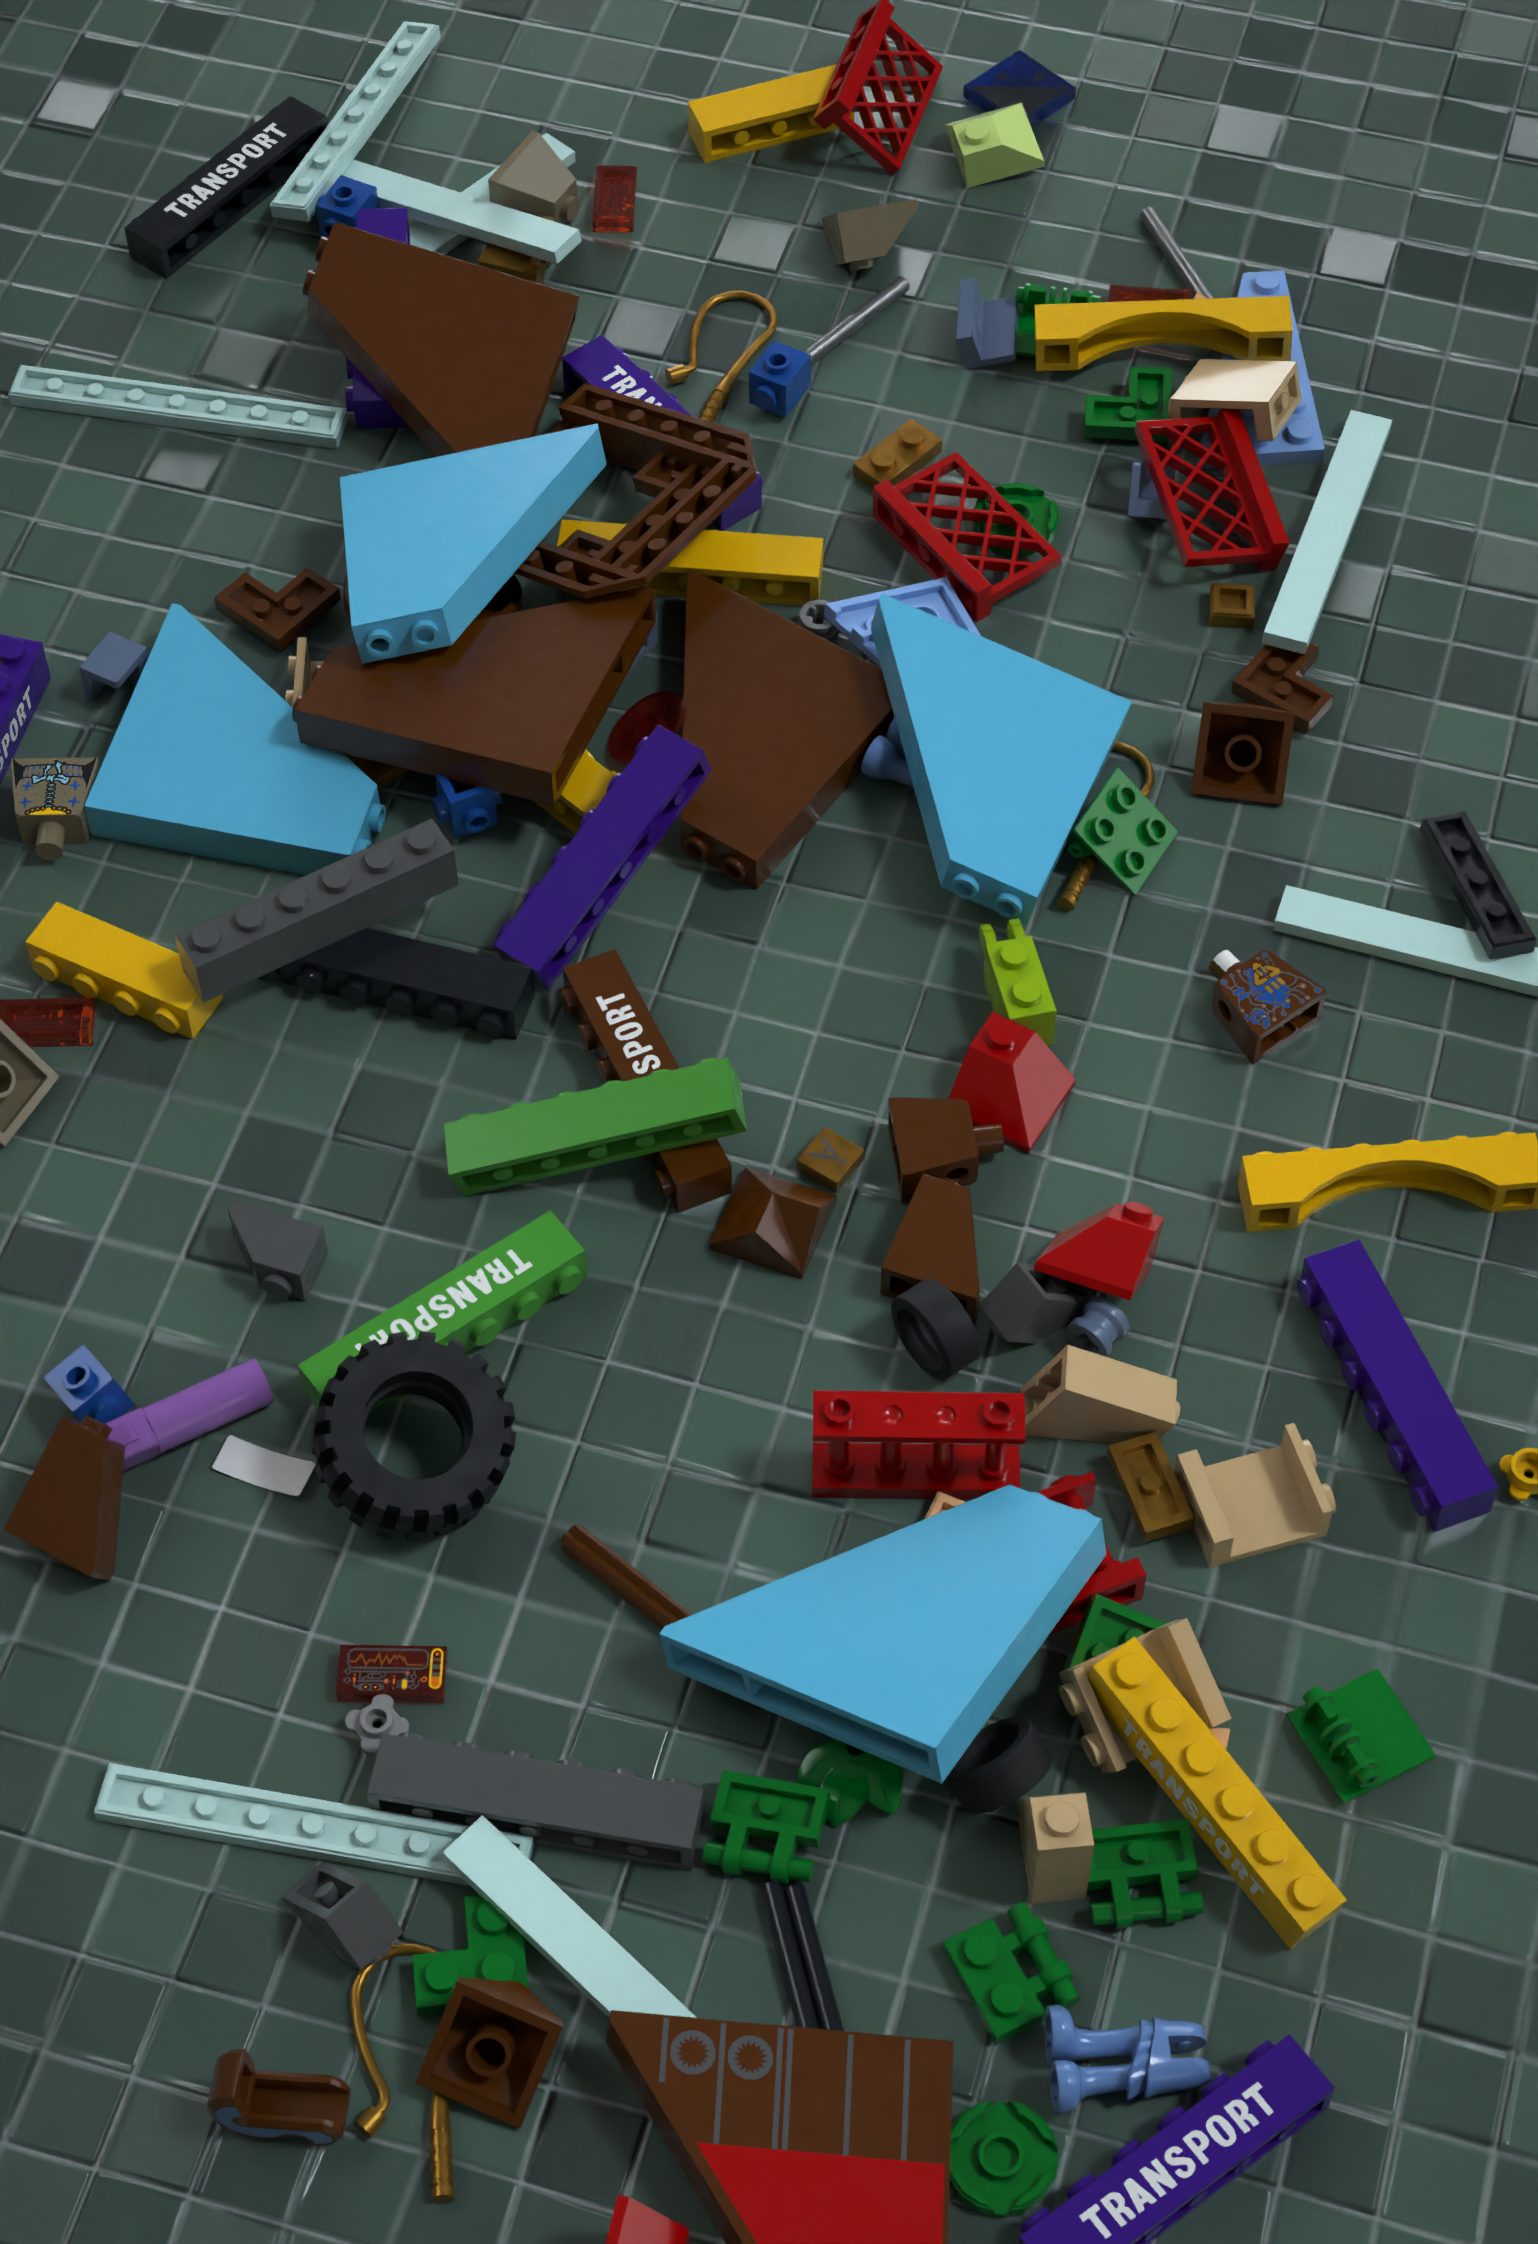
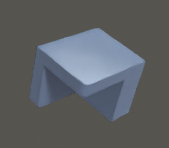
M1133 460L1128 516L1166 519L1146 461ZM1167 465L1164 472L1168 478L1175 481L1176 470Z
M109 631L79 667L85 694L96 698L106 685L119 688L125 681L136 686L149 657L147 647Z

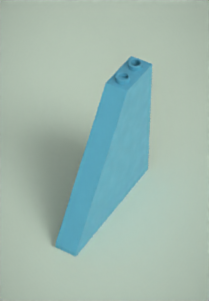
M598 423L340 477L351 627L362 664L453 645L607 465Z
M882 593L878 600L870 629L940 885L942 888L954 892L963 899L979 903L997 911L1006 918H1019L1020 922L1027 925L1122 730L1132 701Z
M173 603L84 804L90 834L93 836L301 875H308L372 846L371 840L374 832H381L383 828L386 808L385 805L380 804L377 784L343 753L300 743L297 723L294 722L292 717L293 707L185 608Z
M1009 1484L665 1626L659 1635L667 1667L677 1673L942 1784L1107 1555L1102 1519L1086 1510L1071 1508L1050 1500L1040 1493L1028 1492Z

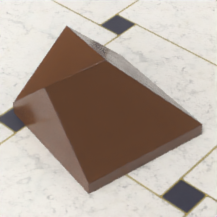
M1203 702L1191 793L1282 805L1295 713L1251 703Z
M745 1167L711 1239L709 1249L803 1279L836 1205L837 1196Z
M459 1977L415 2083L520 2128L564 2022L521 1982Z

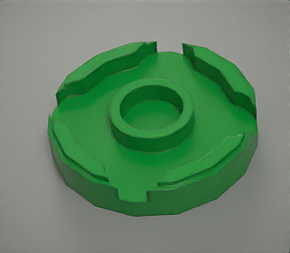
M1022 483L1002 484L994 487L1049 544L1055 540L1060 520L1058 506L1053 499L1051 503L1044 496V491L1035 486ZM978 499L974 509L989 511L990 504L984 499ZM972 521L974 532L985 534L987 523ZM993 524L991 534L1016 537L1017 531L1010 525ZM988 547V549L997 554L1012 557L1013 549ZM1019 550L1018 557L1030 556L1038 552Z
M992 2100L974 2105L960 2114L951 2127V2189L960 2202L978 2214L999 2219L1026 2214L1040 2205L1054 2186L1059 2161L1054 2133L1041 2115L1022 2103L1013 2101L993 2103Z

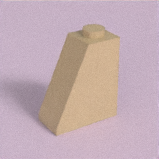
M1071 1345L1064 1347L1020 1389V1393H1025L1026 1436L1118 1443L1157 1432L1160 1438L1168 1430L1174 1428L1180 1414V1403L1176 1401L1177 1379Z
M1060 1793L1018 1798L1015 1804L1031 1904L1086 1899L1094 1850L1086 1793Z

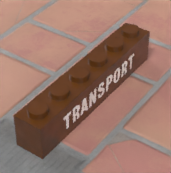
M616 949L563 967L564 988L559 989V997L568 1016L575 1014L579 1022L577 1031L584 1049L587 1052L593 1050L598 1058L596 1060V1068L602 1084L614 1080L628 1081L645 1077L651 1072L661 1069H679ZM717 1138L640 1156L643 1161L651 1160L655 1168L653 1170L654 1181L662 1198L669 1196L678 1213L732 1193V1165Z

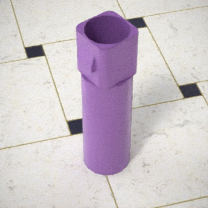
M253 1358L105 1424L113 1428L109 1437L125 1445L123 1471L176 1446L272 1404L274 1399L264 1372Z

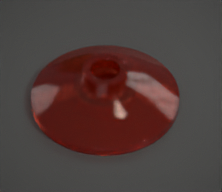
M660 691L644 697L630 707L616 723L610 735L608 750L611 757L619 764L628 765L633 759L638 743L644 737L650 736L658 724L677 734L683 723L686 711L685 703L681 697L672 691Z

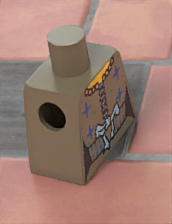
M98 757L11 759L14 808L22 842L27 845H35V853L38 857L45 860H57L63 855L64 844H84L89 840L91 834L84 804L101 768Z

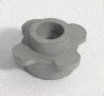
M376 1695L370 1705L361 1710H352L346 1716L345 1723L347 1729L351 1732H356L362 1751L368 1755H377L382 1733L398 1736L400 1733L409 1732L410 1730L408 1720L399 1717L393 1708L394 1701L389 1695ZM375 1721L383 1723L380 1728H374L372 1725Z

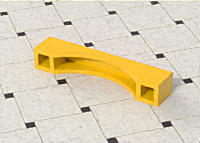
M1289 296L1035 305L1036 371L1079 370L1090 362L1113 352L1153 344H1185L1209 348L1230 355L1238 360L1290 361L1293 331Z
M1503 1132L1496 1136L1471 1138L1467 1136H1454L1446 1140L1434 1141L1411 1139L1396 1144L1370 1145L1361 1143L1346 1148L1322 1149L1311 1147L1296 1152L1273 1153L1262 1151L1253 1155L1242 1156L1237 1184L1247 1232L1296 1229L1313 1213L1336 1200L1359 1192L1382 1188H1419L1442 1192L1469 1201L1491 1213L1538 1209V1141L1536 1133L1517 1134L1515 1132Z

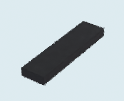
M1466 812L1422 818L1420 832L1489 959L1534 952L1537 939Z

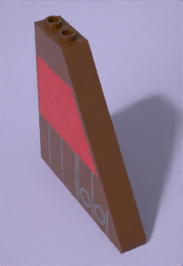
M616 2010L610 2011L606 2043L726 2244H948L953 2041Z

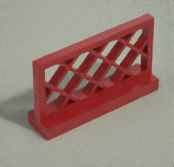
M879 0L858 17L813 120L824 130L834 123L893 175L901 168L943 66L890 18L895 7L887 0ZM885 34L895 42L897 51H890ZM874 60L882 61L886 76H879ZM894 61L902 62L906 77H899ZM914 61L919 63L928 72L926 77H919ZM863 86L871 87L875 102L867 101ZM883 86H890L895 102H888ZM903 86H910L915 102H908ZM851 112H859L864 128H861L849 117ZM872 112H879L884 128L876 127ZM892 112H899L904 128H897ZM881 138H888L893 155L884 149Z
M1221 408L1218 415L1214 417L1138 421L1134 431L1184 568L1257 562L1260 571L1276 570L1290 542L1239 409ZM1208 432L1212 443L1211 447L1208 449L1190 438V433ZM1151 435H1162L1175 444L1168 451L1153 442ZM1180 447L1201 458L1196 467L1175 455ZM1206 463L1223 472L1225 479L1222 483L1201 471ZM1167 465L1188 477L1183 485L1166 476L1164 469ZM1193 481L1214 493L1209 501L1188 490ZM1219 497L1235 505L1238 512L1235 517L1214 505ZM1180 499L1200 511L1195 520L1178 510L1177 502ZM1206 515L1227 527L1222 536L1200 524ZM1234 531L1247 539L1251 548H1240L1228 541L1227 538ZM1194 534L1214 547L1210 551L1194 552L1189 538Z
M957 451L894 486L887 479L873 486V517L934 580L947 577L967 613L976 622L991 615L992 603L1061 565L1062 555ZM954 469L964 478L963 485L939 482L940 477ZM912 492L930 493L928 504L909 502L905 496ZM936 494L961 497L959 507L934 505ZM966 499H984L990 504V509L987 511L965 508ZM932 517L956 519L954 530L935 528L931 524ZM962 520L987 523L985 534L960 531ZM993 524L1012 526L1017 531L1016 537L991 534ZM958 543L982 546L981 556L962 555L957 550ZM988 547L1013 549L1012 559L988 558ZM1019 550L1038 552L1043 557L1035 563L1017 561ZM984 570L1009 572L1008 578L993 586L983 576Z

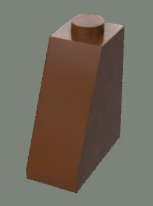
M923 1173L881 1267L880 1294L895 1299L926 1278L937 1280L948 1288L960 1301L973 1325H975L978 1318L980 1287L970 1188L961 1186L949 1178H936Z
M84 1415L82 1421L78 1422L62 1416L3 1530L90 1577L110 1581L115 1572L125 1445L110 1438L109 1435L113 1428L95 1418Z

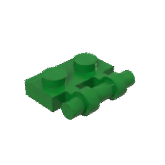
M723 1770L710 1822L712 1829L727 1831L729 1834L726 1844L706 1841L702 1855L703 1863L722 1866V1871L730 1874L740 1875L743 1870L770 1875L771 1881L788 1884L791 1879L811 1882L815 1861L795 1857L797 1844L819 1848L831 1800L829 1789ZM749 1836L776 1840L774 1853L747 1848Z
M1189 1819L1092 1829L1094 1850L1087 1891L1109 1888L1111 1901L1090 1903V1915L1093 1926L1114 1924L1115 1929L1133 1927V1921L1163 1918L1165 1924L1182 1922L1183 1916L1204 1913L1201 1891L1180 1893L1178 1884L1180 1880L1196 1879L1198 1873ZM1158 1883L1160 1896L1130 1898L1128 1886Z
M1020 1902L1007 1911L1015 1930L1005 1936H1002L993 1918L943 1941L942 1950L995 2046L1045 2022V2011L1039 2002L1040 1999L1053 1994L1058 2005L1066 2009L1074 2006L1080 2000L1077 1991L1071 1983L1074 1979L1072 1971L1065 1960H1058L1047 1940L1050 1935L1047 1927L1041 1918L1033 1916L1026 1902ZM1026 1951L1030 1953L1040 1971L1029 1979H1026L1015 1959L1016 1956Z

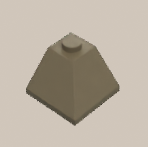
M532 131L488 179L490 202L538 217H554V222L564 225L568 221H572L578 213L580 200L577 198L576 178L540 133Z
M917 199L844 211L822 218L823 227L837 265L849 263L850 271L875 267L874 259L886 256L917 210Z
M1 1019L0 1148H3L60 1076Z

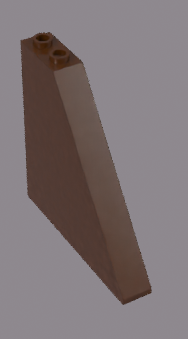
M334 222L329 237L322 236L316 252V261L319 263L316 271L309 270L305 278L303 295L308 296V314L434 455L439 457L536 436L576 321L579 295Z
M691 570L687 574L682 738L704 751L712 771L680 813L681 848L692 858L699 861L704 860L722 870L730 879L737 882L742 881L757 890L862 772V761L870 744L878 736H887L894 713L881 668Z
M644 586L587 599L583 598L473 620L453 645L364 664L361 662L356 644L332 648L324 663L316 667L312 676V682L304 695L298 696L294 703L292 717L294 722L297 723L300 743L436 776L435 773L447 776L449 780L477 787L483 786L493 791L555 806L656 623L654 588Z

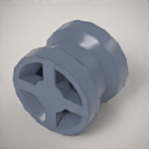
M1092 1297L1084 1306V1315L1082 1317H1075L1067 1325L1066 1335L1074 1347L1108 1357L1112 1352V1343L1126 1336L1130 1331V1324L1128 1318L1115 1304L1101 1297Z

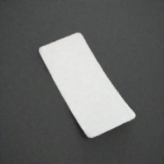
M229 1435L212 1467L241 1481L272 1491L299 1496L316 1464L312 1461L276 1453Z

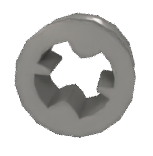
M826 600L809 601L800 610V626L829 642L836 638L839 630L824 617L825 604L831 602ZM816 620H823V624H816Z

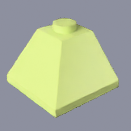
M1022 103L945 124L946 133L967 188L1045 166Z

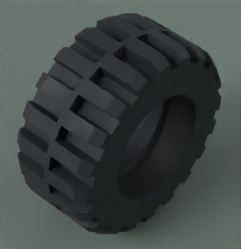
M404 1331L389 1334L386 1343L379 1344L374 1339L362 1345L359 1354L356 1357L349 1355L338 1366L333 1379L328 1380L313 1423L314 1431L311 1438V1450L317 1459L315 1471L319 1482L327 1483L330 1489L328 1498L337 1509L344 1505L351 1512L349 1520L362 1528L365 1522H368L378 1527L376 1535L390 1539L394 1532L406 1533V1541L422 1540L425 1533L434 1532L436 1537L451 1533L454 1526L460 1522L466 1525L478 1515L480 1509L485 1504L488 1505L496 1493L511 1463L509 1461L510 1456L515 1448L516 1432L512 1431V1424L515 1420L512 1402H505L503 1398L507 1388L500 1376L497 1375L491 1378L487 1374L486 1369L489 1362L479 1353L475 1354L472 1359L463 1354L464 1343L450 1338L448 1346L436 1343V1333L420 1331L417 1340H407V1335ZM401 1394L424 1396L442 1405L453 1416L462 1435L461 1450L455 1463L445 1473L426 1479L402 1477L384 1468L370 1453L364 1437L366 1419L374 1406L386 1398Z

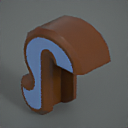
M246 2049L230 2050L217 2058L206 2108L213 2120L221 2127L242 2136L258 2139H279L287 2136H299L304 2138L310 2145H330L340 2140L344 2135L352 2091L342 2079L332 2075L255 2070V2063Z

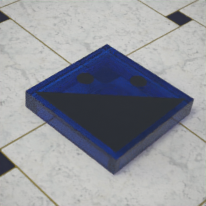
M1020 49L964 85L963 97L986 113L1022 103L1031 128L1074 100L1076 94V87Z

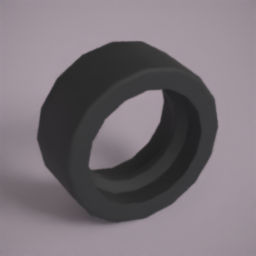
M926 1278L892 1301L891 1315L901 1342L915 1362L933 1378L944 1381L979 1358L980 1343L969 1315L952 1292L937 1280Z
M1021 1716L1005 1718L979 1731L946 1777V1781L965 1811L974 1814L992 1812L1012 1803L1037 1785L1050 1769L1053 1756L1029 1718Z

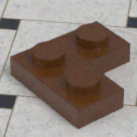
M306 568L277 593L244 572L214 597L216 610L281 652L341 601L340 589L309 568Z
M1311 642L1306 654L1265 645L1233 680L1231 690L1232 694L1251 704L1295 713L1293 727L1306 734L1331 708L1333 694L1302 678L1305 672L1318 659L1320 647Z

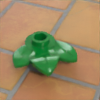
M834 1738L832 1741L821 1743L811 1748L803 1757L798 1771L797 1782L799 1784L829 1789L831 1800L827 1819L834 1827H839L850 1820L865 1805L866 1801L889 1814H895L901 1804L903 1777L898 1765L868 1752L858 1756L851 1755L849 1753V1744Z

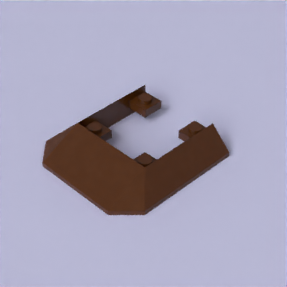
M584 383L558 407L562 422L550 433L598 423L606 460L639 470L632 477L636 492L655 497V499L611 540L577 529L560 546L541 541L514 574L585 599L648 584L758 478L749 434Z

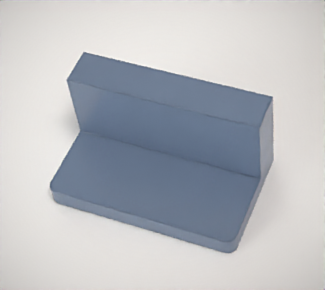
M976 277L960 280L956 341L967 369L1011 362L1016 359L1019 306L1018 303H1015L1016 297L1012 296L984 302Z

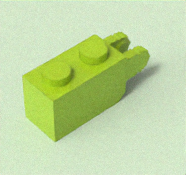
M1019 918L1008 920L1006 928L1008 940L999 942L996 940L995 932L990 923L980 925L978 929L984 955V980L993 1011L1034 1030L1047 1046L1053 1045L1057 1010L1032 935H1025Z

